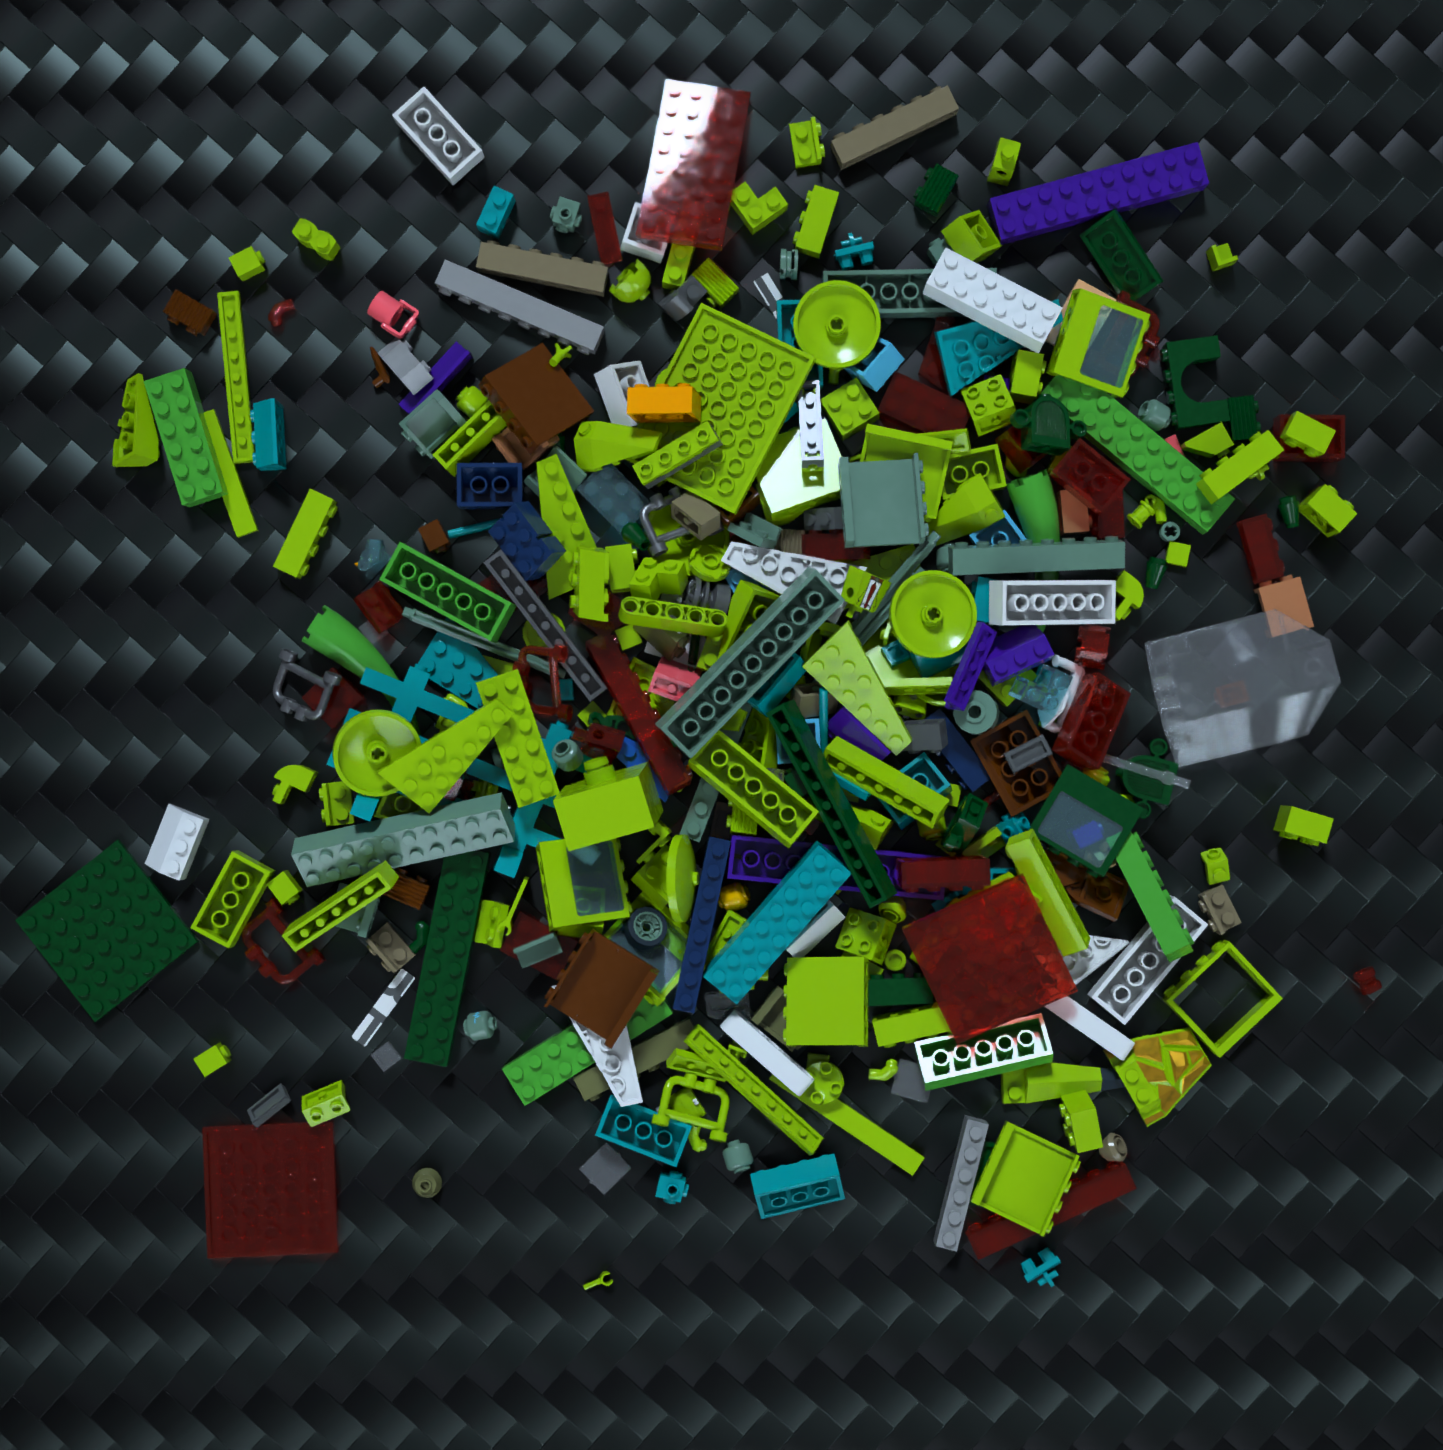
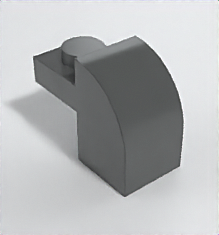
M691 275L677 290L673 288L658 304L675 321H678L694 309L693 306L706 294L707 290Z

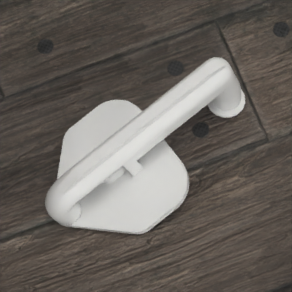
M1054 655L1052 658L1053 667L1060 666L1071 671L1066 687H1050L1044 691L1037 712L1043 728L1051 732H1060L1070 722L1085 676V670L1082 666L1066 658Z

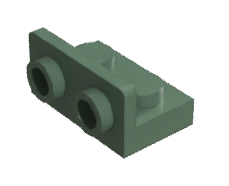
M749 512L746 513L744 521L739 523L730 522L728 531L759 547L775 549L782 531L780 527Z

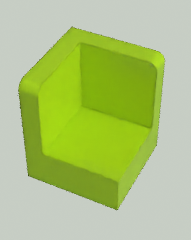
M1228 243L1217 247L1212 245L1206 251L1212 272L1231 266L1238 260L1237 255L1232 256Z

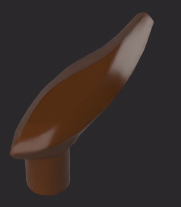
M370 347L375 368L379 373V376L372 383L376 388H379L383 383H389V372L377 351Z

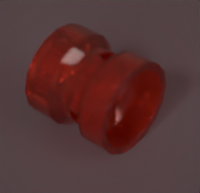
M1373 966L1363 968L1353 974L1355 981L1360 984L1359 989L1362 995L1374 993L1382 988L1380 980H1377L1375 977L1376 972Z

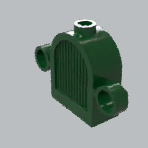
M1050 394L1039 395L1038 399L1024 410L1018 409L1010 416L1011 424L1015 428L1021 429L1022 450L1060 456L1070 449V437L1077 440L1087 432L1086 425L1080 420L1070 424L1066 407L1058 399L1051 397Z
M1160 738L1153 739L1149 743L1150 756H1133L1127 759L1123 765L1118 764L1115 776L1119 777L1122 789L1127 794L1139 798L1135 804L1144 808L1139 817L1142 819L1147 818L1151 813V806L1147 801L1169 805L1179 763L1159 758L1160 755L1166 753L1168 748L1166 741Z
M971 793L962 798L957 812L941 840V845L947 852H955L959 855L964 852L980 828L988 806L987 802Z

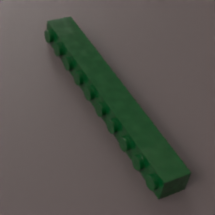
M795 700L785 702L767 712V717L815 807L819 811L869 908L896 895L897 891Z

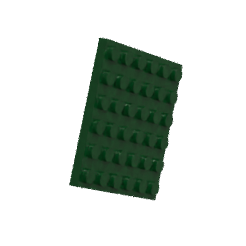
M120 840L115 841L15 920L94 1022L105 1016L199 942Z

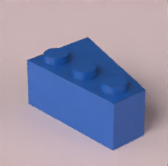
M625 736L615 755L626 767L649 762L659 798L666 803L684 763Z

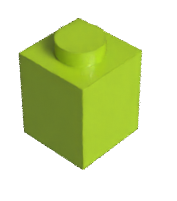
M252 246L229 257L237 276L242 281L265 271L263 263L266 261L260 250L256 252Z
M288 870L281 872L266 884L281 905L287 902L291 905L300 898L298 894L303 891Z
M221 1042L194 1058L204 1077L232 1060L229 1049L226 1045H222Z

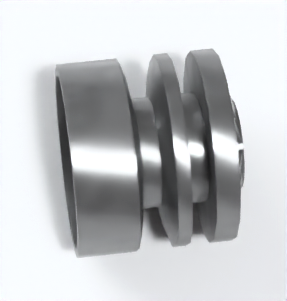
M693 575L684 591L682 604L718 609L727 614L731 598V587L721 582H713L710 586V582L701 580Z

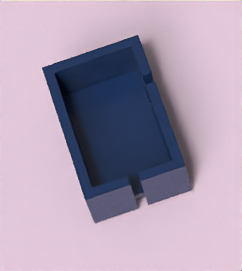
M529 501L513 503L502 515L504 518H500L488 532L525 581L541 579L566 550L556 536L538 538L550 536L553 532Z

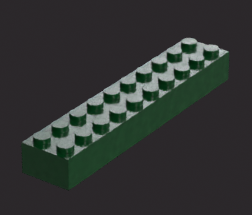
M475 850L444 857L404 1059L444 1067L450 1064L474 944L473 939L492 852Z

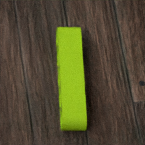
M638 597L624 598L618 613L620 621L625 624L709 637L721 636L728 621L726 613L718 609ZM647 612H652L655 615H649ZM669 615L675 616L676 619L671 618Z

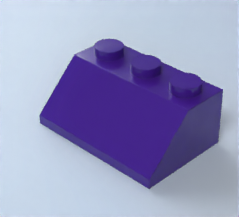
M1021 625L995 637L983 665V670L993 687L1050 661L1055 654L1046 636L1036 625Z
M844 706L828 720V736L832 740L838 736L881 761L891 753Z

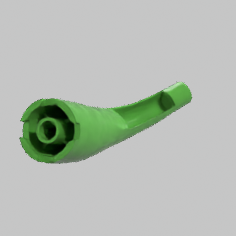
M1047 469L1039 470L1035 475L1027 474L1008 483L1006 487L1026 539L1033 540V543H1041V539H1054V542H1060L1057 503ZM1059 571L1035 572V580H1058ZM1036 625L1044 632L1046 625Z
M324 605L322 607L325 613L323 615L320 613L316 615L307 629L310 636L309 638L304 636L302 638L303 643L361 679L367 667L399 680L381 653L354 625L328 606ZM383 693L393 707L397 698ZM414 713L413 718L411 720V724L417 731L418 735L421 736L419 725Z

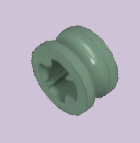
M1166 522L1159 529L1160 538L1166 542L1174 541L1180 535V527L1175 522ZM1172 527L1174 529L1172 533L1175 534L1174 536L1170 535L1167 537L1165 535L1167 531L1164 530L1165 528Z

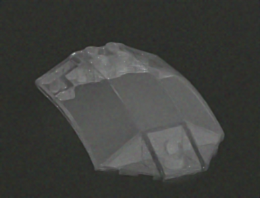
M1277 609L1144 643L1151 683L1163 729L1175 763H1179L1178 767L1308 735L1341 683L1330 639L1318 634Z

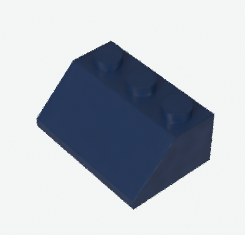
M457 463V507L459 509H509L513 503L524 502L522 463Z

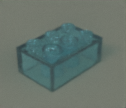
M612 463L603 466V470L593 472L577 488L578 493L620 535L625 524L629 522L638 524L640 522V510L644 505L650 503Z

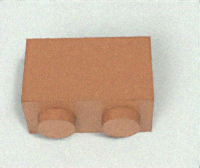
M1086 488L1060 490L1057 492L1060 536L1088 533L1090 531L1089 528H1092V516L1088 515V506H1090L1091 501L1090 494H1086Z

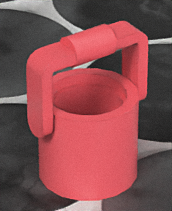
M380 291L374 297L367 311L369 316L381 323V327L398 339H402L406 333L412 330L419 317V311L402 299L400 301L396 300L384 291ZM405 308L413 313V316L407 320L399 333L392 327L397 323Z

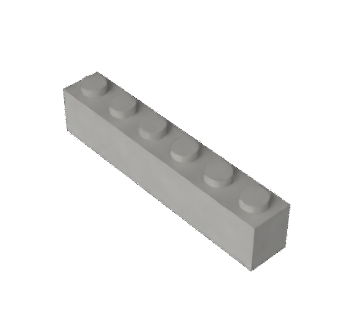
M967 1115L964 1116L933 1239L937 1247L957 1252L989 1126L986 1120Z

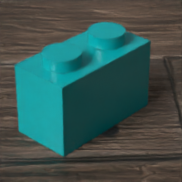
M493 186L476 223L480 232L499 239L516 202L514 194Z

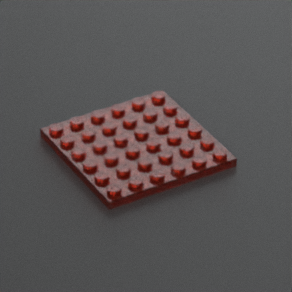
M1023 873L902 927L903 933L957 1044L1078 992Z
M325 1121L313 1127L308 1122L261 1124L258 1128L253 1124L204 1126L202 1128L207 1258L337 1253L339 1251L334 1121Z

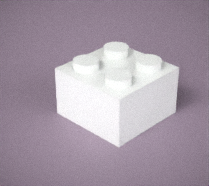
M635 202L620 250L661 264L676 216Z

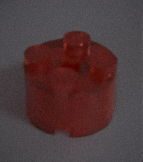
M1091 624L1080 626L1077 642H1081L1080 648L1076 647L1074 663H1078L1079 667L1104 670L1105 664L1101 663H1104L1107 657L1110 634L1106 633L1110 632L1111 627Z

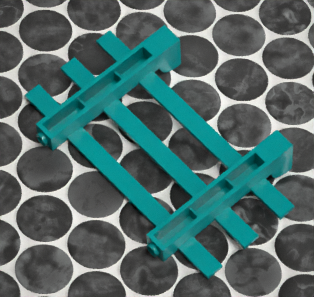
M415 664V667H409L403 682L367 667L360 681L362 685L397 698L392 712L403 716L410 723L417 707L455 722L463 720L474 713L472 709L425 691L430 673H427L428 668L419 664ZM349 708L343 724L362 712ZM557 721L556 724L551 723L545 739L541 738L554 775L558 766L552 758V749L559 741L569 739L572 733L571 730H568L569 725ZM419 736L421 744L429 740L427 738ZM331 752L326 765L335 768ZM583 755L582 764L575 770L585 773L586 770L583 763L593 758ZM476 758L465 771L467 774L512 791L506 771L502 768ZM401 791L396 792V793H399V794H401V795L406 796V795L403 794ZM358 793L349 814L370 822L380 796L372 797ZM446 793L435 807L465 800ZM557 795L520 808L517 806L512 817L516 825L514 842L501 845L493 864L494 871L514 878L526 844L536 847L539 842L561 839L533 828L542 805L545 804L555 808L553 799Z

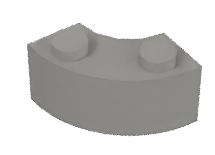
M395 337L378 352V355L411 393L415 395L434 379L429 374L431 368L424 360L419 362L411 353L413 348L405 339L401 341Z

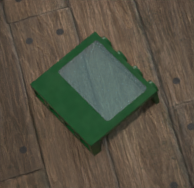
M1067 764L1027 831L1033 829L1040 843L1043 842L1049 846L1047 850L1058 856L1062 853L1068 857L1067 862L1076 867L1079 864L1087 868L1085 872L1095 878L1098 875L1104 877L1144 808Z

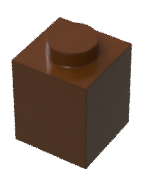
M438 519L418 528L428 550L432 554L436 552L438 555L448 550L447 546L451 545V542Z

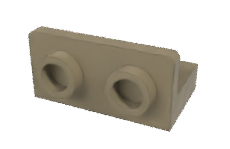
M1223 884L1198 894L1200 899L1198 905L1203 913H1207L1210 919L1207 923L1212 932L1216 931L1217 934L1222 935L1226 930L1242 923Z
M389 922L366 940L368 950L374 956L378 955L383 960L381 964L388 972H397L416 955Z

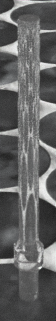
M1065 742L1063 750L1161 780L1163 784L1170 786L1174 784L1187 789L1190 787V780L1175 776V773L1169 771H1158L1069 742Z

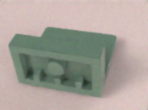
M555 446L547 457L557 454L574 493L587 477V474L558 446ZM536 469L523 482L539 497Z
M340 883L337 892L348 886V884ZM381 896L337 924L336 927L358 933L357 936L368 937Z

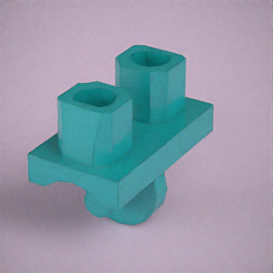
M852 232L847 234L848 240L841 241L843 249L835 250V262H839L842 271L853 268V257L859 256L861 266L873 263V241L863 243L862 237L854 238Z
M1047 1247L1038 1253L1044 1263L1036 1268L1031 1258L1021 1263L1025 1273L1024 1277L1028 1283L1043 1274L1044 1277L1037 1280L1039 1285L1042 1286L1048 1282L1051 1287L1054 1286L1052 1279L1057 1277L1058 1273L1056 1270H1053L1048 1274L1047 1271L1060 1264L1061 1261Z

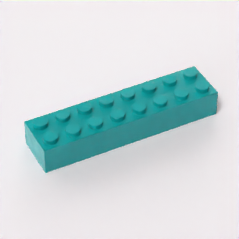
M816 840L704 968L703 977L737 1005L851 875L848 866Z

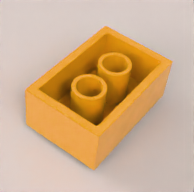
M679 383L677 387H669L668 384H656V387H648L646 384H635L634 387H628L627 414L636 423L701 422V396L693 386L687 383Z

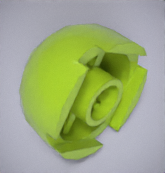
M636 259V264L634 262L630 263L616 278L619 283L616 286L612 284L609 289L622 302L632 303L638 299L642 301L650 293L648 290L651 284L650 273L644 264Z

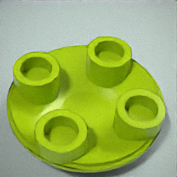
M817 1061L810 1064L805 1070L814 1078V1081L804 1092L805 1096L814 1104L820 1105L830 1104L837 1100L844 1088V1078L839 1068L828 1061Z

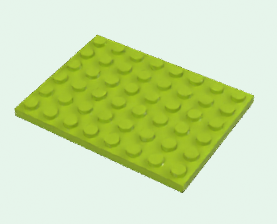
M701 303L659 383L668 384L669 387H677L679 383H687L693 386L701 396V422L639 423L637 428L661 432L663 435L657 447V450L708 421L713 426L723 445L665 480L736 515L806 381L816 358ZM649 455L634 460L630 457L625 460L636 464Z

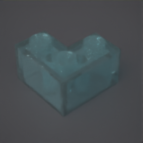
M1043 664L1035 683L1017 675L1008 695L1055 716L1073 677Z

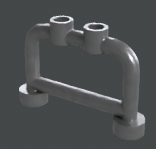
M679 486L669 490L670 495L664 498L661 493L650 497L651 502L644 505L640 510L639 518L652 545L649 551L653 558L668 551L665 542L690 533L684 527H680L657 536L648 518L649 512L657 511L670 505L673 500L687 492V490L682 491ZM721 521L720 528L709 536L716 535L725 529Z
M282 648L279 654L282 662L273 685V695L275 700L281 704L280 710L289 714L295 711L294 718L305 722L307 719H319L326 711L334 686L340 685L342 676L325 671L322 678L295 664L298 656L296 652ZM288 670L324 688L315 711H311L309 707L296 703V700L282 695L281 689Z

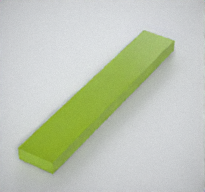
M214 409L204 412V417L228 494L222 497L236 536L239 538L259 530L236 466L233 463V458L217 413Z

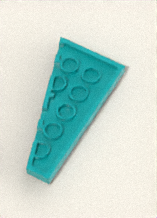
M1059 299L1051 301L1060 306ZM1060 312L1053 327L1063 321L1062 312ZM976 321L934 332L949 396L954 395L958 390L969 385L976 378L1024 347Z
M446 617L445 621L457 625L455 621ZM441 632L436 633L418 662L419 665L428 668L427 673H430L429 679L477 709L481 708L483 703L476 682L498 675L474 645Z

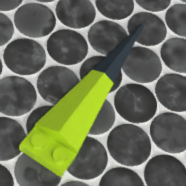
M1055 1062L1001 1074L1003 1104L1032 1103L1061 1098V1095L1082 1090L1092 1093L1125 1087L1114 1069Z

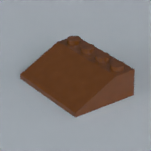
M1027 709L1022 710L997 724L993 729L990 728L982 735H978L970 740L972 747L1011 817L1046 799L1062 774L1052 754L1016 773H1012L1003 754L1041 735Z

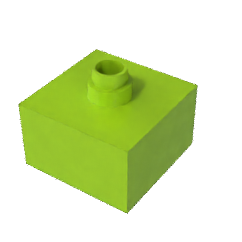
M607 756L593 758L583 763L586 770L583 773L585 780L565 785L553 799L568 851L655 827L663 813V808L649 762L617 771L614 770L613 765L608 764Z

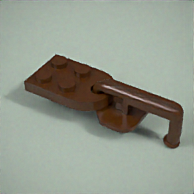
M1047 849L1045 850L1073 903L1113 922L1118 919L1129 888L1126 880L1109 872L1104 877L1098 875L1095 878L1085 872L1087 868L1079 864L1076 867L1067 862L1068 857L1062 853L1058 856Z

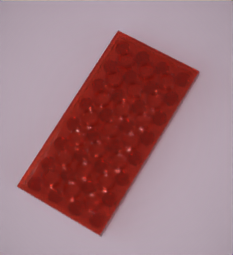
M666 79L636 238L722 251L751 92Z

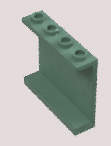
M914 453L912 459L848 462V457H839L838 474L844 548L924 543L925 537L929 535L928 523H924V515H927L926 502H922V494H925V483L920 479V473H923V461L919 460L918 453Z

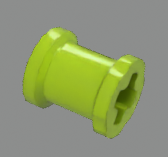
M1141 500L1133 513H1129L1126 517L1135 527L1141 529L1143 527L1142 524L1150 515L1153 516L1155 511L1148 503Z

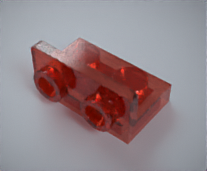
M381 581L376 582L372 588L356 596L354 602L378 634L398 624L404 617L402 616V606L395 601L389 589Z

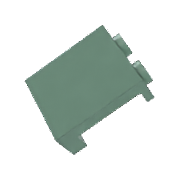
M436 389L405 417L399 425L404 429L401 434L409 442L412 440L416 442L417 445L414 448L422 456L427 454L432 459L434 456L431 452L467 421L445 396Z

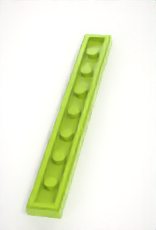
M239 291L217 293L233 463H252L255 444L252 443L251 438L253 423L250 418L251 401L241 297Z
M699 1024L695 1025L684 1042L809 1156L813 1155L824 1138Z
M773 1074L769 1077V1080L912 1176L925 1157L841 1100L837 1099L825 1105L814 1104L804 1093L801 1096L796 1095Z

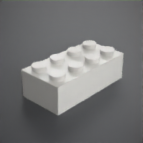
M425 87L421 88L392 114L396 124L453 186L485 158L482 149Z

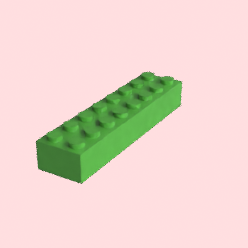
M653 981L651 986H653L658 992H660L661 990L659 989L658 985L655 981ZM643 997L627 1023L630 1040L673 1014V1010L666 999L656 1006L655 1004H650ZM572 1023L504 1065L502 1070L522 1103L526 1106L595 1063V1060Z

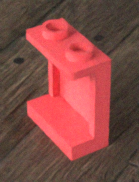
M662 656L655 669L648 691L678 701L701 677L702 670L694 669L691 666L674 660L669 662Z

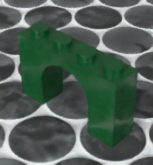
M1218 335L1166 342L1160 350L1161 361L1165 363L1163 379L1164 383L1168 384L1166 400L1167 404L1171 405L1172 412L1170 415V425L1174 426V431L1214 426L1221 422L1226 424L1230 421L1227 399L1197 402L1185 394L1181 385L1182 373L1188 365L1216 361L1221 357Z

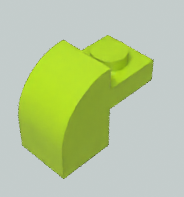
M1123 570L1115 579L1116 596L1121 599L1115 608V621H1119L1121 618L1125 620L1131 612L1129 607L1131 606L1134 609L1140 608L1144 598L1143 588L1139 581Z
M288 765L281 768L274 776V778L281 780V783H277L272 792L274 798L272 801L284 804L292 787L309 792L318 772L303 765Z

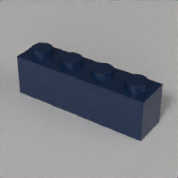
M938 708L925 718H945L948 744L941 752L935 754L938 757L943 756L946 760L945 767L951 774H957L960 778L957 782L964 791L974 792L990 778L978 756L941 708Z

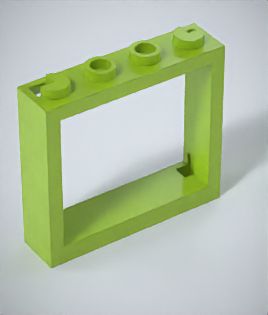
M1220 940L1215 943L1211 948L1213 951L1209 955H1203L1195 963L1197 966L1192 971L1187 970L1180 977L1181 981L1176 986L1171 985L1164 992L1165 996L1162 998L1211 1052L1219 1058L1283 999L1231 942L1227 940ZM1227 951L1267 995L1214 1044L1178 1006L1174 999Z

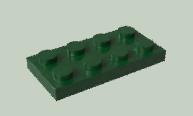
M1117 209L1111 211L1079 235L1125 305L1130 306L1163 282V279Z

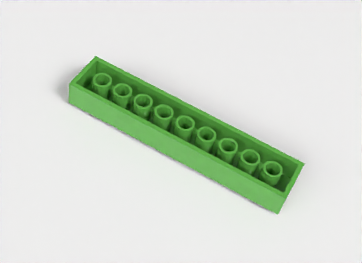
M1060 375L1055 376L1041 394H1050L1051 397L1058 399L1066 407L1070 424L1080 420L1086 425L1087 432L1084 437L1151 493L1161 499L1202 535L1211 529L1235 500L1233 496L1227 493L1211 505L1196 485L1201 480L1199 475L1203 472L1107 392Z

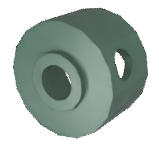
M973 690L965 710H954L953 716L956 724L962 730L972 735H982L983 732L996 726L999 720V708L996 701L990 695L982 691ZM972 706L980 707L981 715L978 718L970 717L969 709Z

